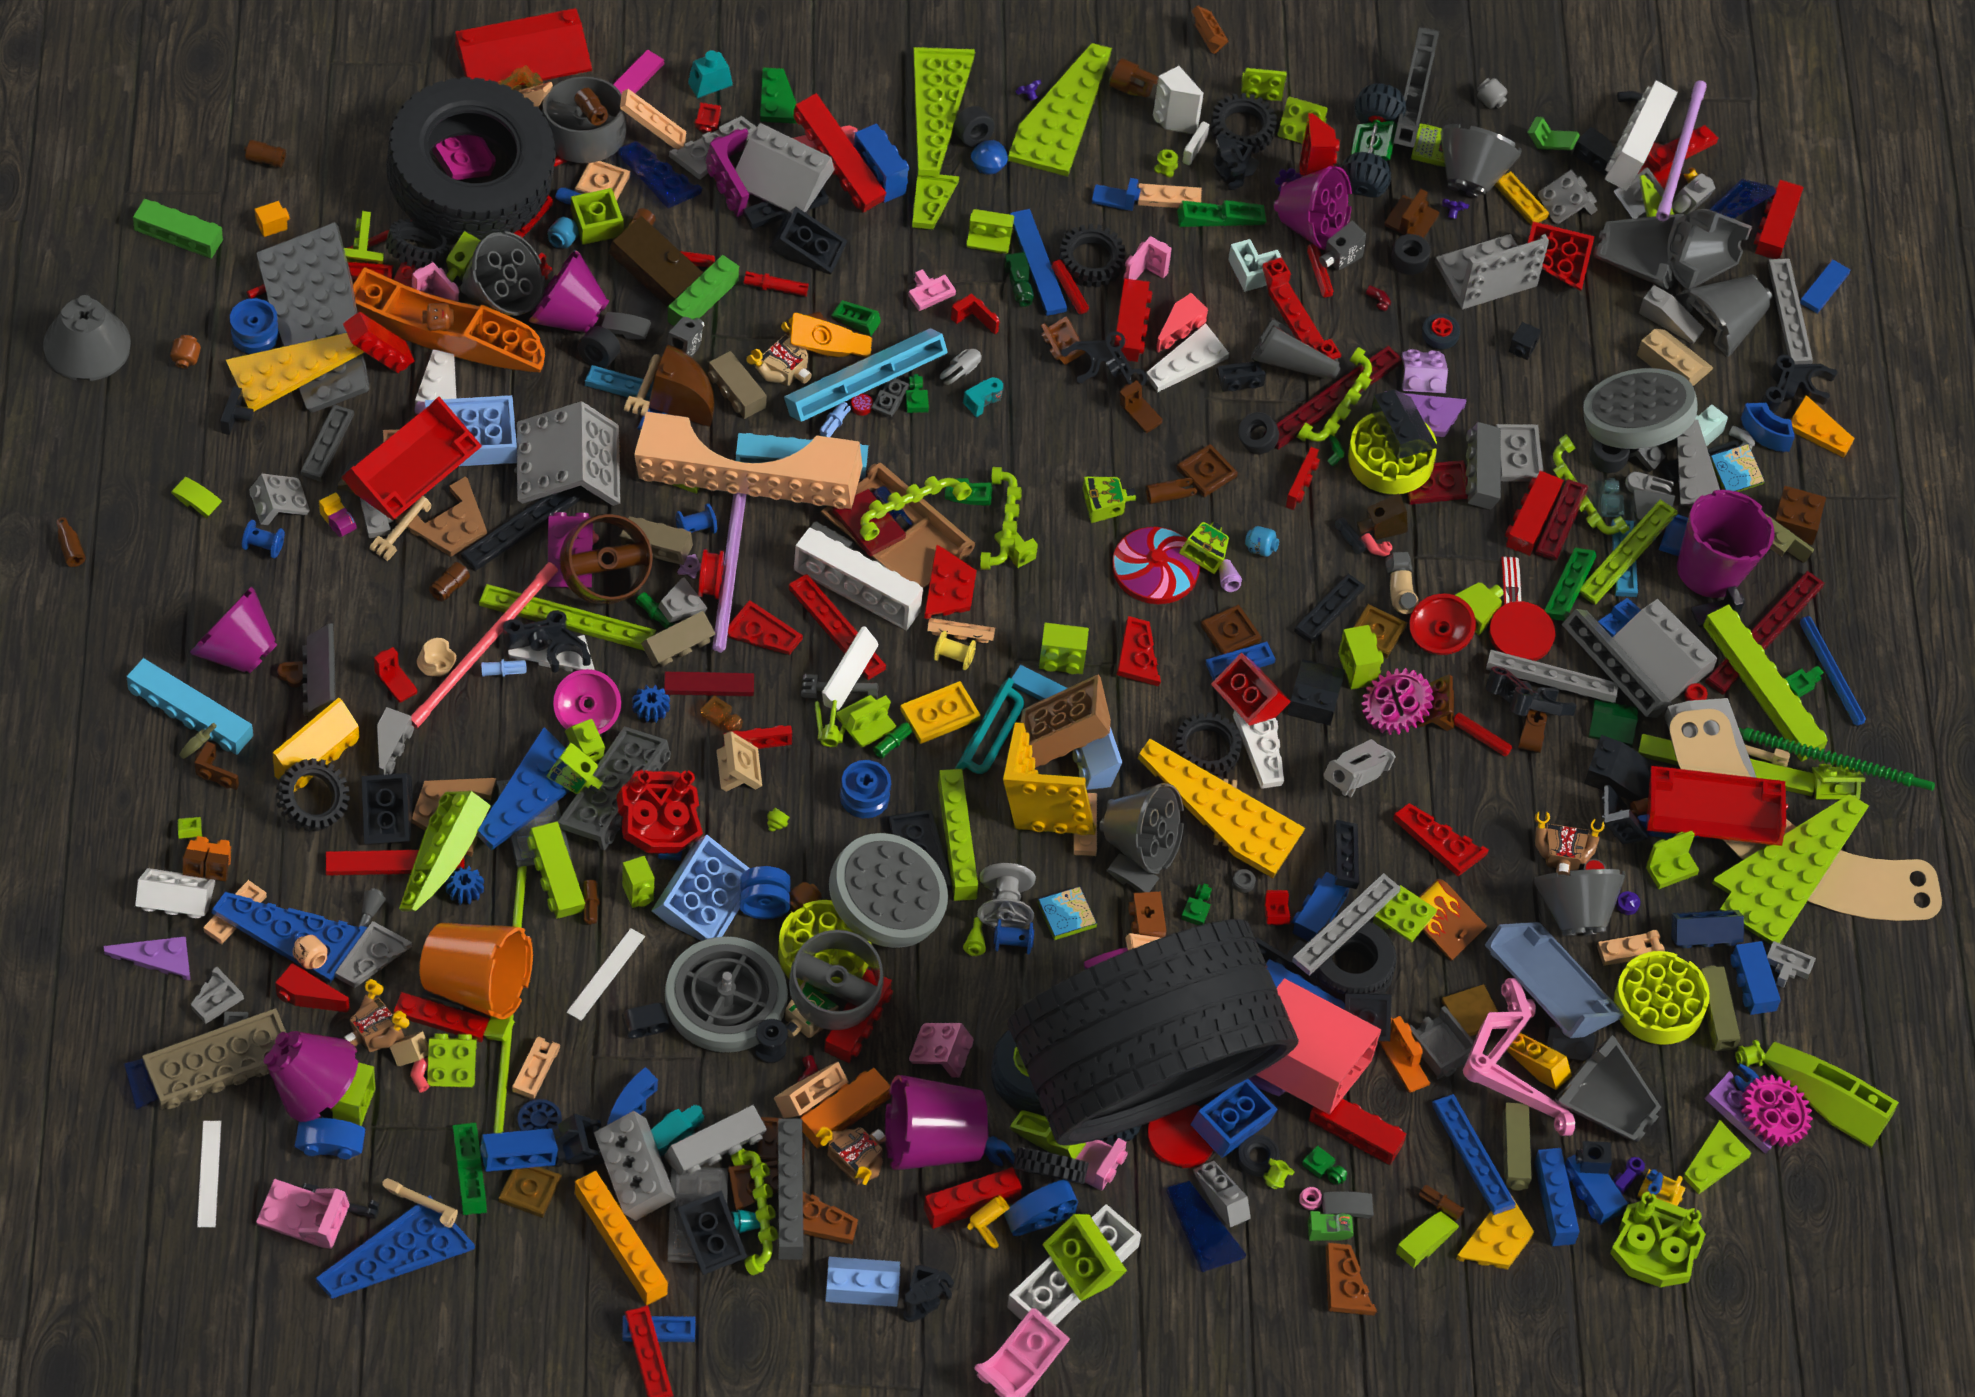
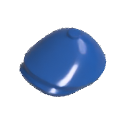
M986 140L979 143L973 149L971 159L979 172L991 175L999 172L1006 165L1008 155L1001 143L995 140Z

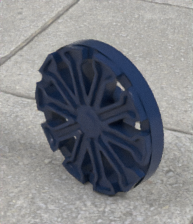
M536 1099L526 1103L518 1114V1127L520 1131L546 1128L554 1130L558 1129V1124L562 1122L559 1108L554 1103L544 1099ZM537 1105H541V1109H537ZM547 1108H552L550 1111L546 1112Z

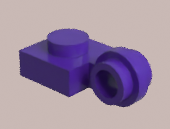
M1638 1157L1630 1158L1626 1163V1171L1623 1174L1618 1173L1613 1180L1622 1195L1632 1185L1636 1176L1644 1172L1645 1164Z

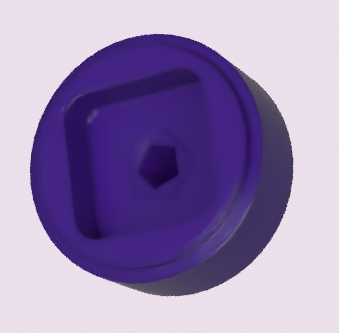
M1626 891L1619 895L1617 908L1621 913L1632 915L1638 911L1640 899L1635 893Z

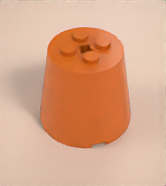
M439 923L429 933L420 959L421 983L429 992L494 1018L506 1019L521 1004L522 999L519 997L523 987L528 988L533 963V949L530 936H526L524 933L525 929L521 927Z

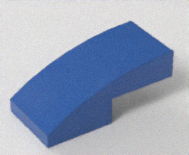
M1626 598L1614 606L1611 613L1600 619L1598 623L1613 637L1641 609Z

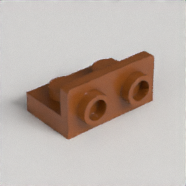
M1196 6L1192 10L1195 16V26L1211 53L1216 54L1229 41L1212 12Z

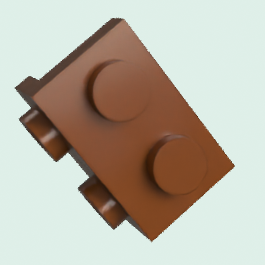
M1067 316L1050 327L1045 323L1041 325L1044 330L1041 333L1047 344L1051 343L1053 347L1050 349L1052 355L1056 360L1060 359L1064 365L1086 353L1084 350H1074L1066 357L1061 354L1062 349L1068 348L1076 341H1081Z

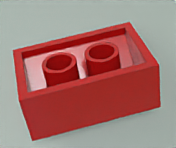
M1242 652L1211 683L1216 691L1250 726L1276 718L1291 702L1263 671Z

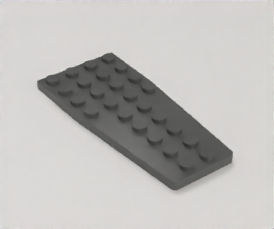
M336 223L257 252L268 301L277 312L278 330L284 347L346 333L343 323L357 313L352 277L339 227ZM364 353L299 387L304 404L309 412L319 411L366 393L369 390Z

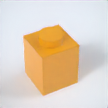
M279 201L255 208L256 223L263 237L288 229L287 220L290 219L286 208H282Z

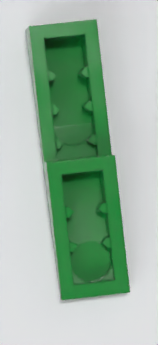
M1182 200L1177 210L1179 227L1265 225L1266 223L1264 205L1224 200L1222 205Z
M477 1124L453 1125L463 1215L487 1213Z

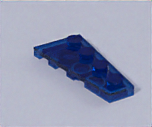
M1190 1181L1167 1188V1194L1201 1272L1246 1258V1253Z

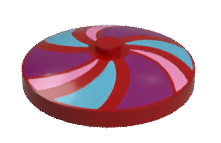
M1145 527L1129 533L1119 542L1114 552L1112 569L1116 582L1129 596L1149 604H1168L1182 599L1192 591L1199 577L1200 565L1179 554V551L1187 541L1186 537L1167 528Z

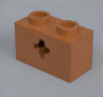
M1161 891L1133 893L1132 902L1128 904L1129 915L1134 918V922L1131 923L1132 934L1165 937L1166 924Z

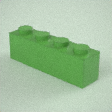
M144 199L133 216L135 231L211 259L223 241L222 227L217 224L209 223L196 216H190L177 209L163 206L156 201Z
M722 255L668 306V323L675 326L683 317L691 319L702 317L738 282L739 265Z

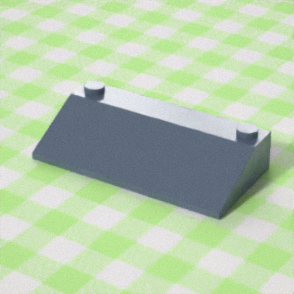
M1540 922L1500 924L1486 942L1485 946L1491 951V955L1505 966L1561 1027L1563 1034L1567 1037H1585L1624 1017L1620 1008Z

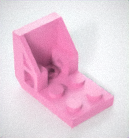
M274 1179L256 1223L259 1226L313 1245L332 1249L350 1204L345 1192L336 1188L316 1189L314 1193Z

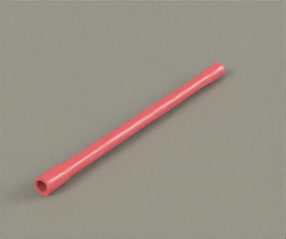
M548 562L524 592L430 697L411 715L414 728L418 729L438 703L503 632L504 623L514 619L538 591L558 572L554 564Z

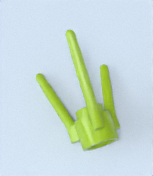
M837 700L832 702L830 723L825 725V728L822 726L819 702H815L818 740L826 747H836L838 743H842L846 730L842 725L839 731L838 726L834 725Z

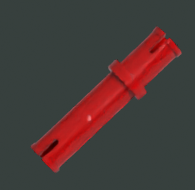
M749 271L745 273V285L762 287V290L772 289L804 297L807 296L809 283L772 277L768 273H765V275Z

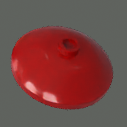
M1435 594L1423 599L1414 608L1410 617V632L1413 640L1421 649L1435 655H1449L1460 651L1471 641L1476 629L1475 615L1470 605L1462 598L1452 594ZM1447 629V632L1441 633L1440 630Z

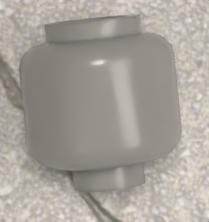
M1487 78L1477 88L1479 91L1477 94L1478 99L1489 109L1495 106L1500 108L1507 101L1505 98L1507 89L1495 78L1491 80Z

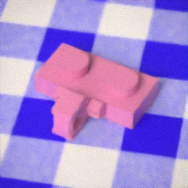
M922 269L915 272L914 280L917 285L916 288L909 291L908 296L918 311H921L954 296L956 289L946 275L936 279H929Z

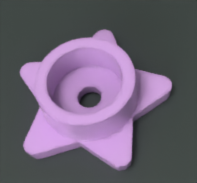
M688 555L684 565H680L681 567L677 573L678 575L687 574L692 579H695L697 572L701 570V563H699L696 555Z

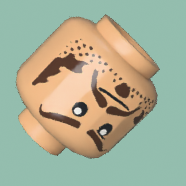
M306 935L295 941L293 956L304 968L317 969L327 960V948L316 936Z

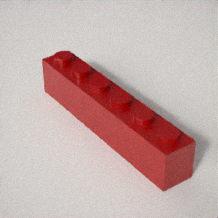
M815 93L796 104L793 112L795 121L803 126L809 141L814 142L817 146L816 149L832 158L834 166L832 174H836L840 179L841 187L844 191L849 192L855 207L860 208L864 213L883 202L886 191L818 94Z

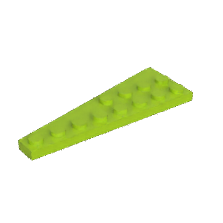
M914 47L918 176H939L954 127V121L958 114L974 60L975 49Z

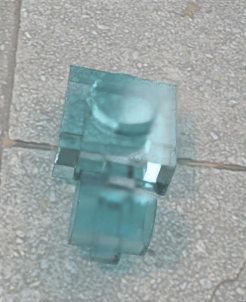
M1609 478L1604 483V492L1609 494H1602L1600 498L1601 516L1619 517L1621 515L1623 517V495L1615 494L1619 492V481L1615 480V478Z

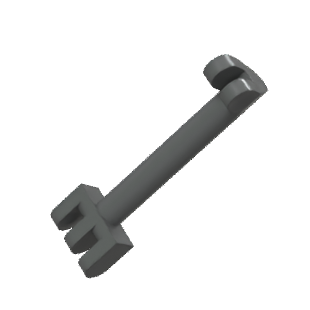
M803 675L801 696L803 698H817V692L823 691L828 682H819L818 675ZM855 683L851 692H868V696L872 695L877 700L879 686L878 683Z

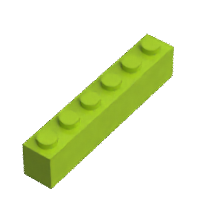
M962 769L940 770L938 789L954 901L977 899L978 880Z

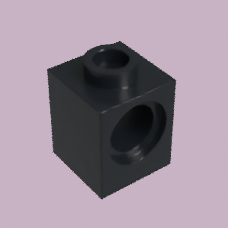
M1522 322L1511 340L1509 352L1517 357L1528 360L1538 344L1541 330Z
M1583 1141L1580 1150H1576V1164H1580V1173L1608 1174L1612 1164L1611 1142ZM1589 1156H1595L1597 1159H1592Z

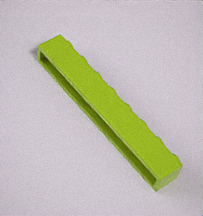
M1727 605L1707 615L1703 625L1729 660L1735 671L1739 673L1740 678L1785 740L1789 739V742L1794 740L1795 744L1800 742L1802 746L1807 744V747L1812 745L1813 749L1818 747L1820 751L1824 749L1828 741L1826 734L1815 724L1813 716L1802 706L1800 698L1791 691L1787 680L1778 673L1776 665L1767 658L1763 647L1754 640L1750 629L1743 625L1739 614L1733 611L1730 605ZM1800 754L1797 755L1801 762L1808 759L1806 755L1804 757H1801Z

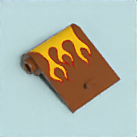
M1436 879L1419 896V898L1437 909L1435 916L1422 931L1450 961L1487 927L1461 897L1442 879Z

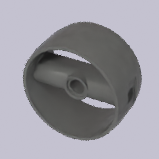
M574 77L564 80L551 88L544 98L542 113L547 119L549 127H551L555 141V152L558 157L576 163H591L606 159L621 148L626 136L627 121L626 113L620 109L622 94L613 84L595 77ZM583 88L592 89L600 100L601 105L606 108L609 114L603 124L593 125L589 122L586 114L581 111L574 101L578 91Z
M829 930L811 937L799 949L791 966L789 988L796 1009L807 1021L828 1030H844L860 1024L873 1012L880 1000L884 972L877 951L866 939L845 930ZM828 949H840L851 952L863 959L870 967L876 980V986L848 973L843 966L831 965L812 955ZM839 977L842 982L834 983L831 978ZM797 978L857 1006V1008L848 1011L823 1009L806 998L798 985Z

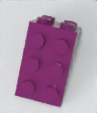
M746 128L742 130L736 129L725 137L713 139L710 142L705 161L709 175L716 180L718 191L724 194L727 199L728 208L730 211H734L736 217L743 215V209L746 208L750 194L730 162L729 157L744 150L749 133Z
M554 512L553 516H549L548 562L554 564L558 572L547 583V587L569 588L560 570L559 557L561 547L569 532L576 525L590 518L589 513H575V516H567V513ZM593 523L587 524L578 533L573 543L572 554L592 551ZM592 574L577 576L585 587L592 588Z

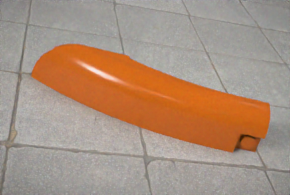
M365 267L353 284L357 313L359 311L402 339L432 350L452 353L454 357L486 365L539 373L543 368L545 351L538 334L525 323L483 304L476 306L434 296L403 285ZM430 303H446L450 306V309H454V325L450 326L448 331H430L427 328V324L422 322L423 310L427 311V306Z

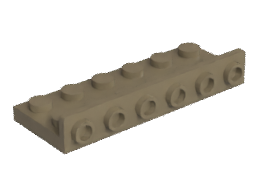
M277 1009L269 1010L142 1056L159 1099L160 1108L173 1109L178 1107L181 1102L187 1100L195 1101L200 1099L203 1094L209 1092L217 1093L225 1089V1086L231 1084L239 1085L246 1082L250 1077H261L268 1074L269 1070L267 1065L264 1064V1058L275 1044L276 1037L281 1032L286 1033Z

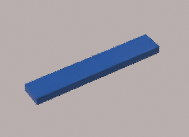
M1030 209L1011 212L1010 215L1014 216L1013 229L1022 253L1025 252L1029 271L1046 316L1067 312L1065 300Z
M1452 1094L1433 1101L1432 1106L1493 1215L1515 1208V1201L1455 1095Z

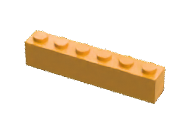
M594 1171L576 1180L575 1195L646 1306L666 1296L668 1289L667 1280L598 1173Z

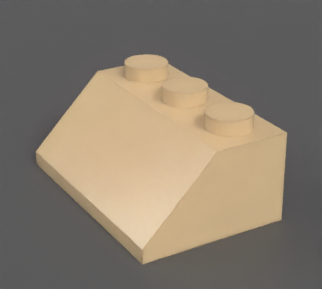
M1654 329L1641 340L1637 354L1638 357L1652 368L1669 370L1684 376L1690 381L1692 386L1713 369L1710 364L1666 330Z

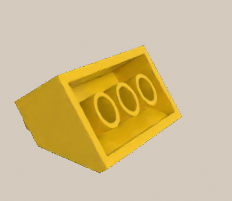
M340 698L336 699L273 752L274 774L278 780L285 774L284 772L297 762L304 759L317 758V761L321 759L326 760L325 764L327 765L332 760H337L346 748L356 744L359 739V726ZM306 775L300 777L295 784L294 792L299 788L305 787L313 776Z

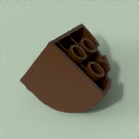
M667 345L655 375L649 408L674 416L688 417L690 421L710 427L714 413V395L706 373L688 354L676 347Z

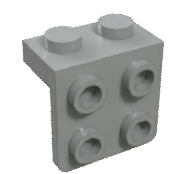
M1572 170L1538 192L1540 200L1555 224L1563 222L1584 207L1591 215L1598 211L1594 204L1597 202L1591 191L1587 192L1585 189L1588 186L1582 176L1577 177Z
M261 474L249 489L261 525H269L278 512L307 515L310 511L298 478Z

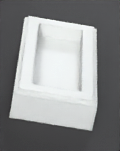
M1201 122L1184 149L1183 163L1190 166L1208 137V123Z

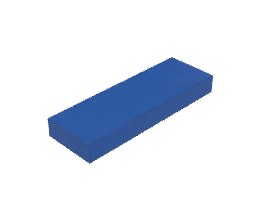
M1832 260L1801 298L1800 304L1818 314L1849 275L1850 269Z
M1268 642L1206 659L1205 664L1213 680L1241 652L1259 668L1274 664L1276 659Z
M623 1316L622 1341L632 1342L626 1317ZM651 1316L658 1342H695V1317Z

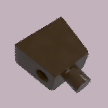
M1393 495L1367 508V519L1356 522L1360 534L1371 531L1376 540L1408 532L1407 510L1400 495Z

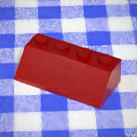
M1308 113L1299 160V173L1302 177L1334 166L1333 164L1337 163L1336 151H1339V139H1336L1335 130L1313 113Z

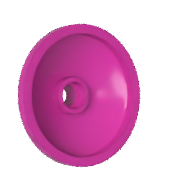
M592 669L578 670L566 676L558 685L554 695V711L558 721L566 730L571 726L592 719L600 735L614 725L620 714V692L613 680L604 673ZM586 700L592 701L593 704L590 708L584 706Z

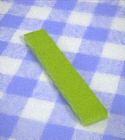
M1660 499L1585 581L1579 595L1596 605L1675 518L1677 510Z

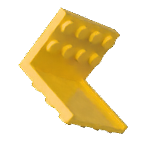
M1015 723L1003 777L1015 829L1033 830L1035 832L1049 831L1059 834L1076 833L1083 836L1088 834L1095 835L1097 827L1094 825L1085 786L1086 778L1038 774V770H1035V758L1032 757V745H1029V732H1026L1024 723Z

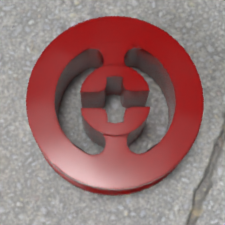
M708 549L703 550L699 576V597L706 594L714 595L715 599H719L723 576L724 551H720L718 554L709 553Z

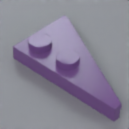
M186 937L104 946L105 955H109L111 958L117 960L121 958L133 961L134 965L151 970L157 969L164 974L174 973L183 976L185 980H190Z

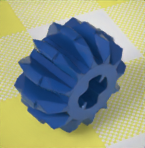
M656 684L653 688H649L647 685L644 687V690L638 688L637 695H634L632 699L634 713H637L638 719L645 717L646 723L650 719L657 722L658 717L664 719L666 713L670 710L669 695L665 694L664 688L657 690Z
M459 865L458 872L453 871L445 881L447 885L445 887L446 893L450 895L452 901L458 899L460 905L463 901H467L469 905L472 899L478 901L480 894L484 892L483 877L479 876L478 869L471 871L470 866L463 870Z

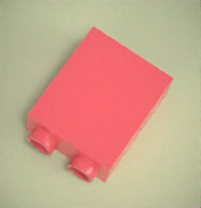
M1284 979L1277 987V991L1299 1042L1288 1055L1256 1075L1330 1114L1372 1062L1381 1029Z

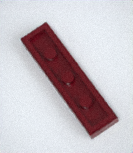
M1567 479L1536 549V555L1557 561L1586 495L1588 485Z
M665 671L664 690L666 695L754 696V673Z

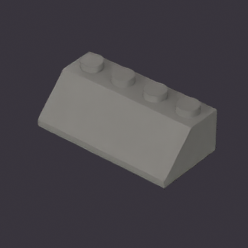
M754 1105L671 1145L663 1157L680 1176L688 1173L690 1176L700 1171V1166L706 1163L709 1165L717 1163L722 1159L721 1156L726 1153L730 1155L737 1153L742 1149L741 1146L748 1142L750 1145L763 1139L762 1135L767 1129Z

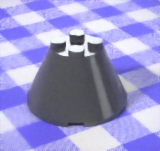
M1460 124L1445 125L1442 127L1440 134L1448 182L1447 187L1451 190L1464 191L1467 196L1472 198L1485 195L1521 156V148L1517 150L1514 147L1515 142L1500 134L1475 126H1471L1470 129L1460 128Z
M506 231L491 233L484 237L477 245L463 276L461 292L476 306L483 304L507 315L525 314L539 304L544 293L545 276H542L539 265L541 260L533 247L522 237Z
M82 295L65 305L48 328L43 341L45 358L57 373L73 380H77V378H90V381L105 378L119 370L126 362L131 346L130 334L125 324L101 303L90 298L88 295Z
M1161 783L1118 799H1110L1107 804L1105 817L1100 821V831L1104 832L1108 843L1149 873L1159 874L1160 870H1166L1171 865L1181 843L1184 823H1180V811H1183L1184 808L1180 793L1173 785Z
M1618 869L1570 871L1571 876L1551 873L1534 878V883L1562 931V935L1575 936L1576 934L1583 933V936H1591L1606 932L1625 879V871L1620 873Z

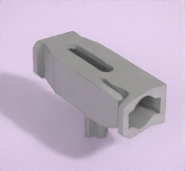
M1370 739L1342 753L1337 760L1330 761L1325 770L1324 778L1341 789L1342 795L1352 797L1356 788L1377 779L1383 771L1390 770L1395 760V755L1393 751Z

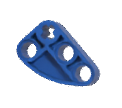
M1060 1180L1023 1197L1003 1214L1012 1235L1020 1236L1068 1220L1076 1213L1078 1201L1069 1181Z

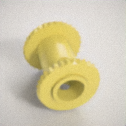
M943 631L935 646L934 660L937 661L940 655L963 662V670H967L975 654L976 642L972 640L968 646L947 639V631Z

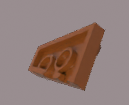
M803 1192V1234L853 1244L858 1219L835 1206L830 1207L813 1194L809 1195Z

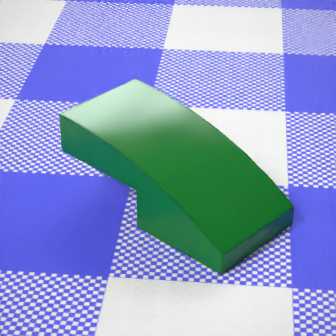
M957 478L956 480L960 483L966 482L972 489L971 494L961 501L957 500L954 496L953 487H946L945 499L970 505H991V483H969L968 478Z

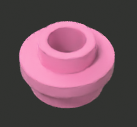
M1308 1187L1300 1193L1299 1202L1307 1210H1316L1322 1205V1194L1317 1188ZM1307 1198H1313L1315 1201L1310 1202Z

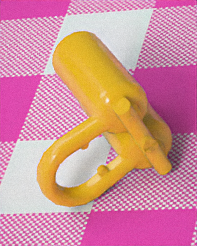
M1647 1175L1637 1195L1640 1199L1645 1192H1649L1648 1187L1652 1183L1647 1180ZM1663 1175L1662 1189L1658 1194H1655L1656 1198L1678 1206L1679 1202H1682V1195L1685 1192V1187L1680 1185L1683 1178L1678 1176L1675 1181Z
M995 1197L970 1217V1223L967 1228L969 1230L976 1228L987 1244L996 1249L999 1246L998 1242L986 1226L1009 1209V1205L1003 1197Z

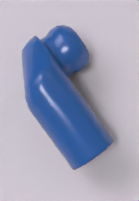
M1652 1169L1647 1175V1180L1652 1182L1648 1187V1191L1650 1194L1653 1193L1655 1195L1662 1189L1663 1175L1661 1172L1658 1173L1657 1170Z

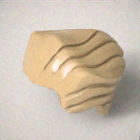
M438 637L430 639L423 645L417 658V665L425 675L441 677L446 675L456 661V653L449 649V642Z

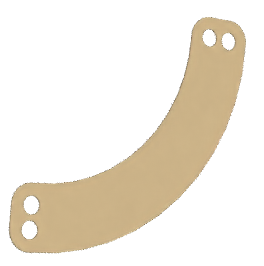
M1716 709L1683 711L1672 719L1670 735L1680 769L1751 777L1737 749L1730 721L1724 713ZM1712 720L1719 725V732L1716 735L1711 736L1705 733L1703 725L1706 721ZM1693 723L1698 729L1697 735L1692 738L1684 736L1681 730L1683 724ZM1787 819L1785 834L1796 828ZM1723 839L1743 860L1768 845ZM1840 850L1808 899L1813 904L1839 913L1868 919L1892 921L1931 919L1937 915L1942 906L1937 873L1926 861L1919 859H1873L1850 854ZM1919 871L1925 875L1926 882L1923 886L1917 887L1910 882V874L1912 872ZM1922 892L1929 896L1930 904L1928 907L1920 908L1916 906L1914 896L1917 893Z

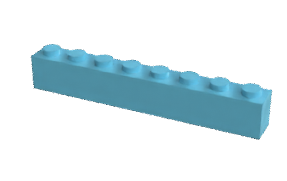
M931 328L784 396L789 415L802 422L947 354L943 334Z

